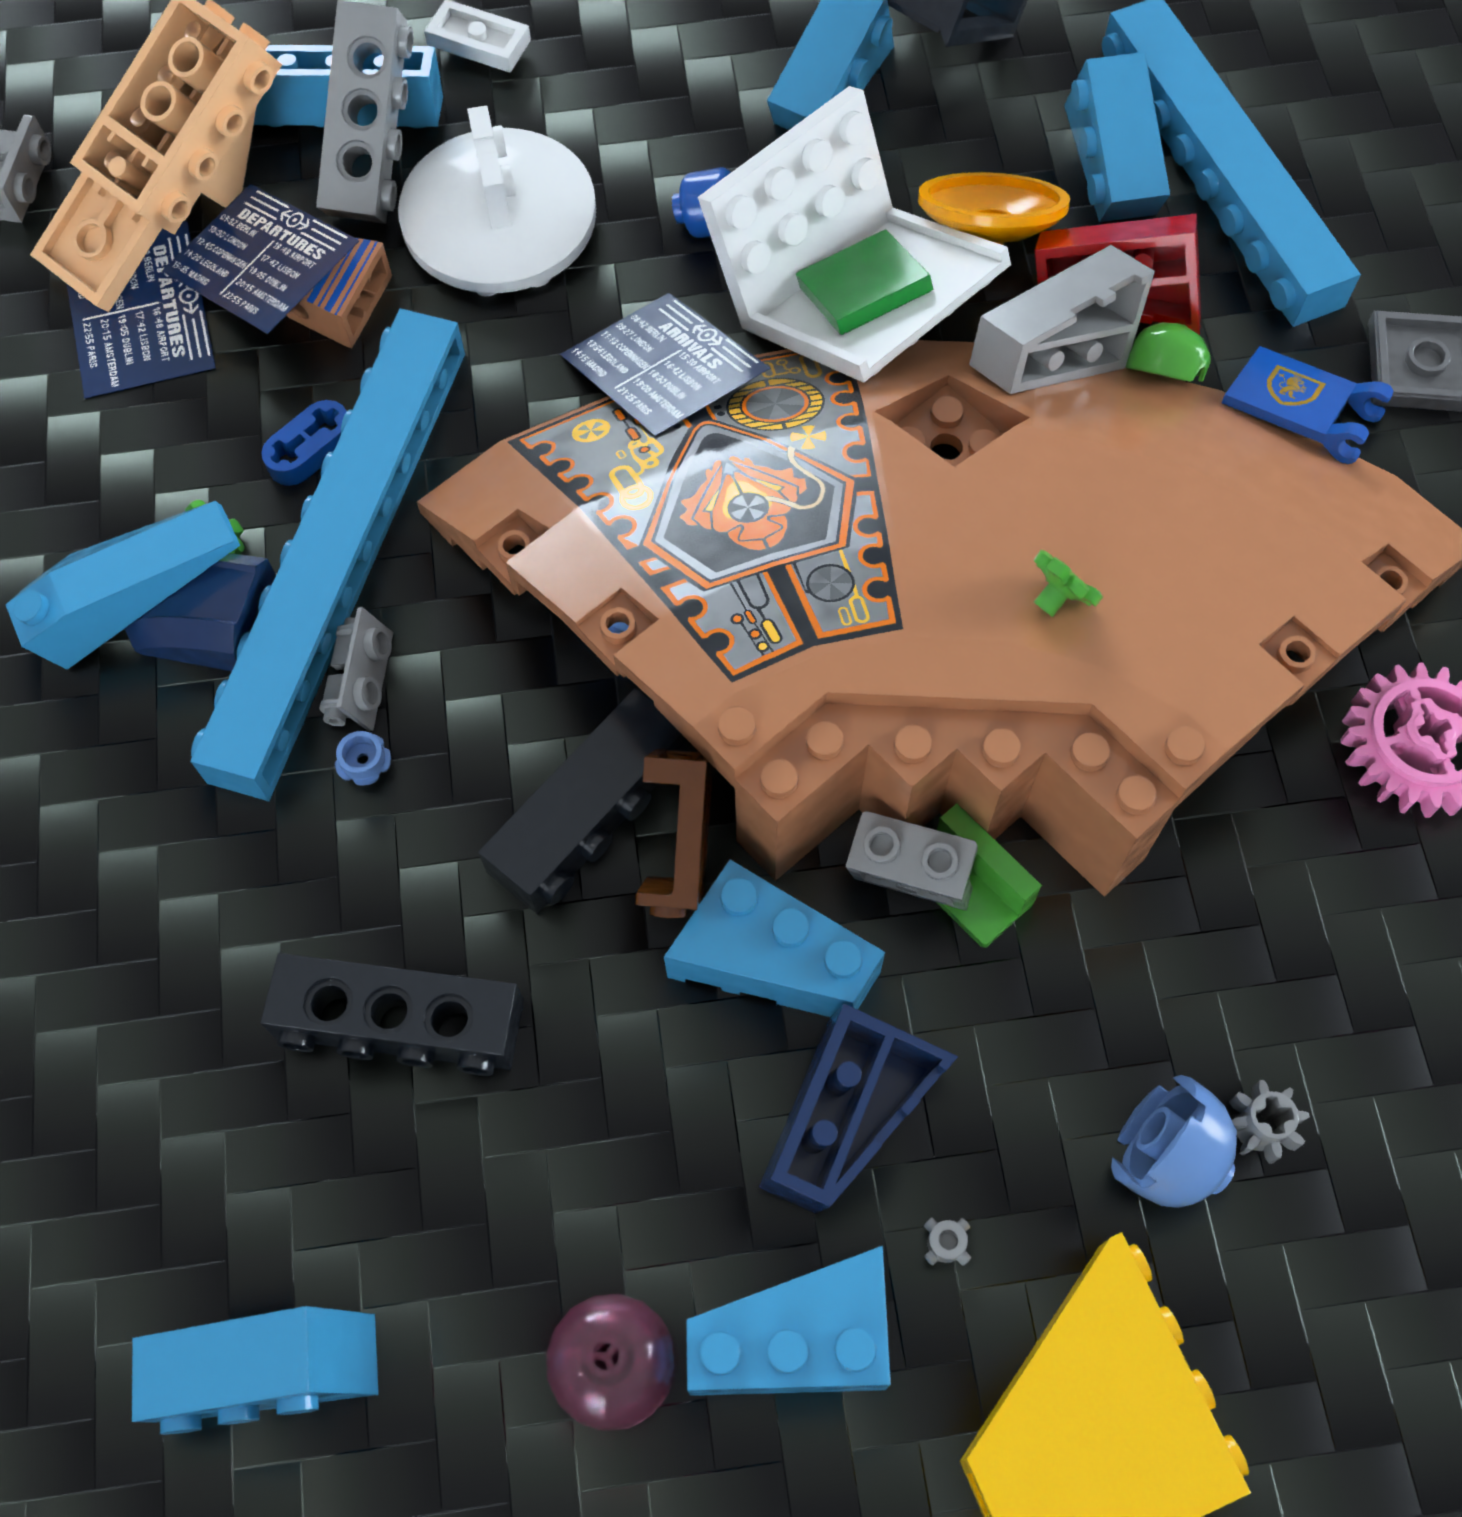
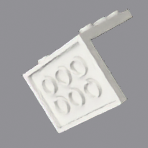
M851 86L840 92L698 196L742 329L863 383L879 373L884 366L908 347L915 344L920 337L945 317L951 315L955 309L980 289L986 287L995 277L1011 265L1008 247L892 207L864 91ZM886 229L930 273L933 290L854 330L840 335L800 289L796 273Z

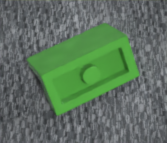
M956 803L940 817L937 831L974 840L977 843L978 850L969 878L973 890L967 911L940 903L937 904L981 947L986 948L1034 904L1042 885Z

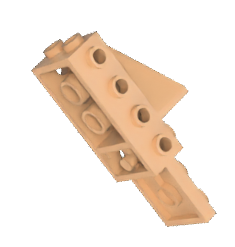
M171 0L70 161L73 166L81 171V174L30 254L91 303L107 312H110L162 228L175 235L182 222L189 216L192 206L201 193L224 208L242 193L256 106L264 93L271 87L274 77L283 64L265 51L270 41L244 22L239 30L231 24L235 17L212 0H207L204 6L196 0Z

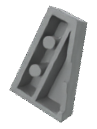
M1113 245L1100 250L982 315L969 365L1009 394L1125 369L1155 271Z

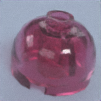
M619 1293L593 1296L572 1307L554 1328L546 1352L547 1381L558 1405L578 1423L604 1432L631 1429L652 1416L669 1396L677 1370L675 1343L662 1317L643 1301ZM611 1344L605 1353L597 1352L603 1345ZM618 1350L619 1359L617 1364L614 1366L612 1357ZM595 1360L605 1361L608 1370L598 1368Z

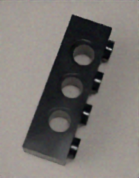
M278 953L261 1024L278 1039V1046L293 1051L312 1052L315 1044L337 1047L336 1052L338 1054L353 1059L371 1060L373 1059L374 1052L397 1055L396 1060L408 1066L431 1068L433 1067L434 1060L457 1063V1069L468 1074L490 1076L493 1075L494 1068L507 1070L512 1068L524 999L516 983ZM347 999L346 1010L339 1018L332 1021H322L323 1010L331 1001ZM397 1006L407 1008L406 1018L399 1026L392 1029L380 1028L381 1019L386 1011ZM453 1014H463L468 1017L465 1028L458 1035L452 1037L439 1035L440 1025L447 1017Z

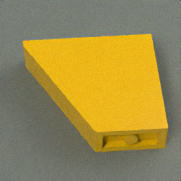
M1122 1232L1110 1237L1097 1248L960 1459V1464L984 1517H1202L1251 1494L1243 1477L1249 1474L1246 1459L1233 1437L1229 1434L1222 1435L1210 1411L1216 1407L1215 1398L1210 1386L1199 1370H1190L1178 1346L1184 1343L1180 1326L1167 1306L1159 1308L1148 1286V1282L1152 1281L1149 1264L1136 1244L1128 1245Z

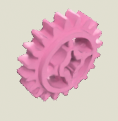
M1418 663L1409 676L1400 665H1395L1387 677L1377 673L1367 684L1366 688H1360L1351 700L1353 706L1349 708L1342 718V722L1350 728L1341 737L1340 743L1357 748L1345 762L1347 766H1365L1367 769L1360 778L1359 785L1366 786L1373 782H1378L1381 785V789L1378 792L1377 801L1381 803L1392 794H1396L1399 796V811L1404 814L1416 801L1420 803L1421 811L1425 818H1430L1440 806L1449 816L1455 815L1462 808V769L1456 771L1455 765L1451 762L1457 755L1456 743L1462 742V680L1457 685L1450 684V674L1447 667H1443L1434 679L1428 676L1424 663ZM1395 709L1399 718L1393 725L1394 734L1386 737L1383 725L1384 715L1387 711Z

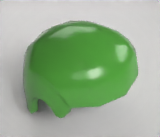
M1161 322L1144 328L1133 342L1125 368L1189 382L1193 381L1195 376H1199L1198 381L1202 382L1210 366L1211 354L1204 339L1187 326Z

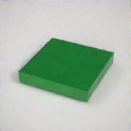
M886 229L796 273L800 289L840 335L854 330L933 290L930 273Z

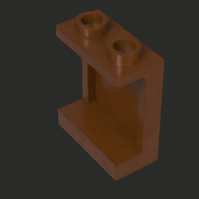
M655 749L644 757L643 782L680 785L674 878L647 876L636 892V905L650 906V915L663 918L686 917V909L697 910L705 892L713 766L700 752Z

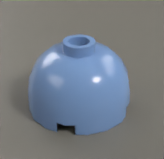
M1183 1075L1173 1077L1180 1084L1179 1086L1168 1092L1158 1085L1134 1109L1117 1140L1122 1145L1129 1144L1123 1155V1161L1120 1163L1112 1157L1111 1163L1114 1178L1134 1193L1160 1206L1173 1208L1195 1204L1211 1194H1218L1223 1191L1232 1180L1235 1172L1233 1162L1236 1157L1237 1130L1225 1106L1201 1084Z

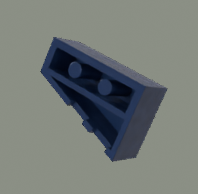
M843 1004L829 1018L759 1188L815 1214L831 1207L883 1146L882 1144L903 1119L912 1112L921 1101L920 1099L937 1079L947 1071L958 1056L849 1005Z

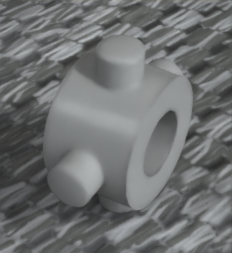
M931 1217L924 1224V1227L930 1232L927 1239L929 1251L924 1257L931 1265H934L937 1261L950 1263L957 1260L962 1266L968 1263L971 1256L965 1250L968 1244L966 1231L970 1228V1225L965 1219L961 1218L958 1222L944 1220L938 1223Z

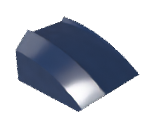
M240 554L226 555L125 628L134 651L142 655L232 671L237 661L239 641L246 632L251 631L259 614L258 606L261 594L266 586L272 585L276 574L268 558Z

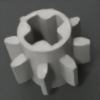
M1260 1080L1252 1087V1099L1246 1094L1238 1092L1229 1101L1232 1108L1239 1112L1232 1122L1237 1130L1239 1140L1243 1143L1240 1149L1242 1156L1252 1150L1264 1151V1156L1270 1164L1281 1158V1144L1287 1149L1295 1151L1305 1143L1302 1136L1295 1132L1300 1123L1310 1116L1308 1112L1298 1111L1296 1105L1291 1100L1293 1095L1292 1088L1289 1087L1282 1093L1269 1092L1265 1080ZM1261 1112L1264 1120H1274L1276 1129L1272 1131L1268 1123H1259L1256 1115Z

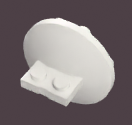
M487 105L469 108L467 110L472 132L457 136L433 149L414 167L404 183L399 199L398 214L406 246L415 261L433 277L450 286L476 292L482 296H492L496 293L544 286L551 278L561 273L574 262L584 250L592 235L596 220V201L590 175L579 158L554 139L528 130L502 128V125L492 127Z

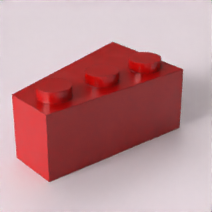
M1197 214L1040 232L1035 248L1038 284L1100 250L1113 245L1155 271L1140 322L1152 324V321L1159 323L1182 324L1200 335L1201 302Z

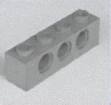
M337 0L316 208L328 216L386 224L387 212L393 211L395 208L397 185L394 180H391L393 160L398 161L402 152V132L397 129L398 110L405 109L408 97L407 79L402 78L404 58H410L413 50V29L411 26H408V21L398 8ZM373 53L383 54L381 68L373 74H364L362 69L364 60ZM368 104L377 105L378 113L376 119L367 126H359L357 116L360 109ZM361 155H371L372 167L370 171L363 177H354L352 165L355 159Z

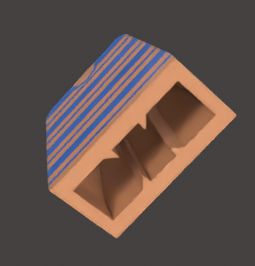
M356 238L360 241L287 316L346 347L353 348L392 278L384 245L378 241Z

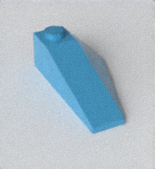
M213 501L71 553L29 583L5 605L21 647L68 670L240 546V543L222 505L217 501Z

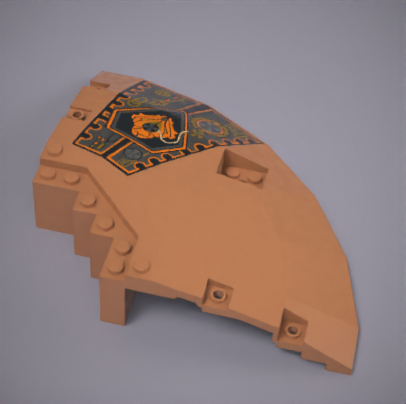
M918 340L884 366L879 373L864 383L789 349L754 355L771 369L657 436L653 435L613 399L607 396L499 441L417 501L420 513L452 546L458 544L482 570L488 568L513 595L518 594L520 596L525 591H529L557 615L616 676L619 674L623 678L627 676L654 701V706L735 788L736 840L774 881L779 879L858 810L862 813L868 811L924 827L939 813L943 816L957 803L994 840L1017 819L1022 817L1105 897L1144 861L1173 810L1247 743L1265 723L1285 706L1295 703L1343 657L1375 630L1378 629L1380 632H1384L1409 608L1413 609L1433 589L1443 585L1462 567V528L1399 477L1359 457L1352 464H1344L1336 460L1320 442L1222 404L1226 393L1224 391L1158 374L1125 368L1009 394L969 365L974 342ZM939 444H949L954 446L960 455L953 460L943 459L931 449ZM516 545L525 547L517 554L507 553ZM1045 550L1053 557L1063 561L1085 584L1099 590L1103 595V599L1094 607L1092 604L1088 606L1079 600L1071 601L1068 598L1056 614L1051 617L1034 603L1035 599L1048 585L1044 573L1036 566L1037 563L1033 561L1038 552ZM616 622H623L629 626L622 633H613L608 630ZM1292 650L1301 659H1303L1304 662H1295L1291 660L1287 656L1286 651Z

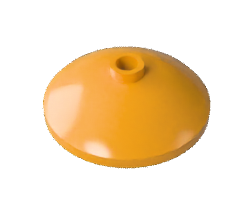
M974 172L944 175L924 182L919 187L918 203L924 212L937 223L1004 246V242L1023 240L1054 226L1067 215L1070 197L1060 187L1039 179L1003 173Z

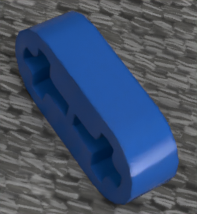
M332 400L317 401L265 442L261 451L262 460L269 475L275 482L287 486L300 484L322 467L325 456L328 452L334 451L341 436V424L347 412L342 404ZM324 423L329 426H334L335 424L337 426L331 431L325 427L319 429V426ZM285 454L291 458L297 456V459L292 463L285 459L279 460Z

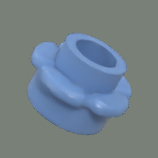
M356 731L346 735L340 741L336 750L337 760L335 768L338 775L345 781L353 780L359 786L375 783L379 779V774L386 772L391 763V753L389 749L384 748L383 739L366 731ZM361 756L368 757L367 762L364 764L358 763V759Z

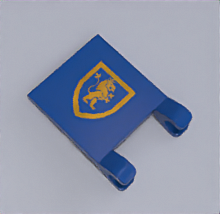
M1259 346L1225 393L1222 404L1320 442L1336 460L1344 464H1352L1357 461L1361 450L1349 446L1345 440H1353L1357 444H1363L1368 438L1369 431L1367 427L1359 423L1334 424L1347 402L1364 420L1378 422L1385 414V408L1374 405L1370 398H1377L1387 403L1393 396V389L1384 382L1355 383Z

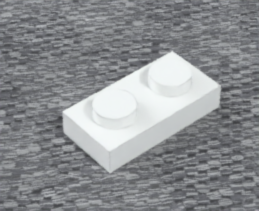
M444 0L424 30L428 46H435L437 49L510 73L531 41L528 25L451 0Z

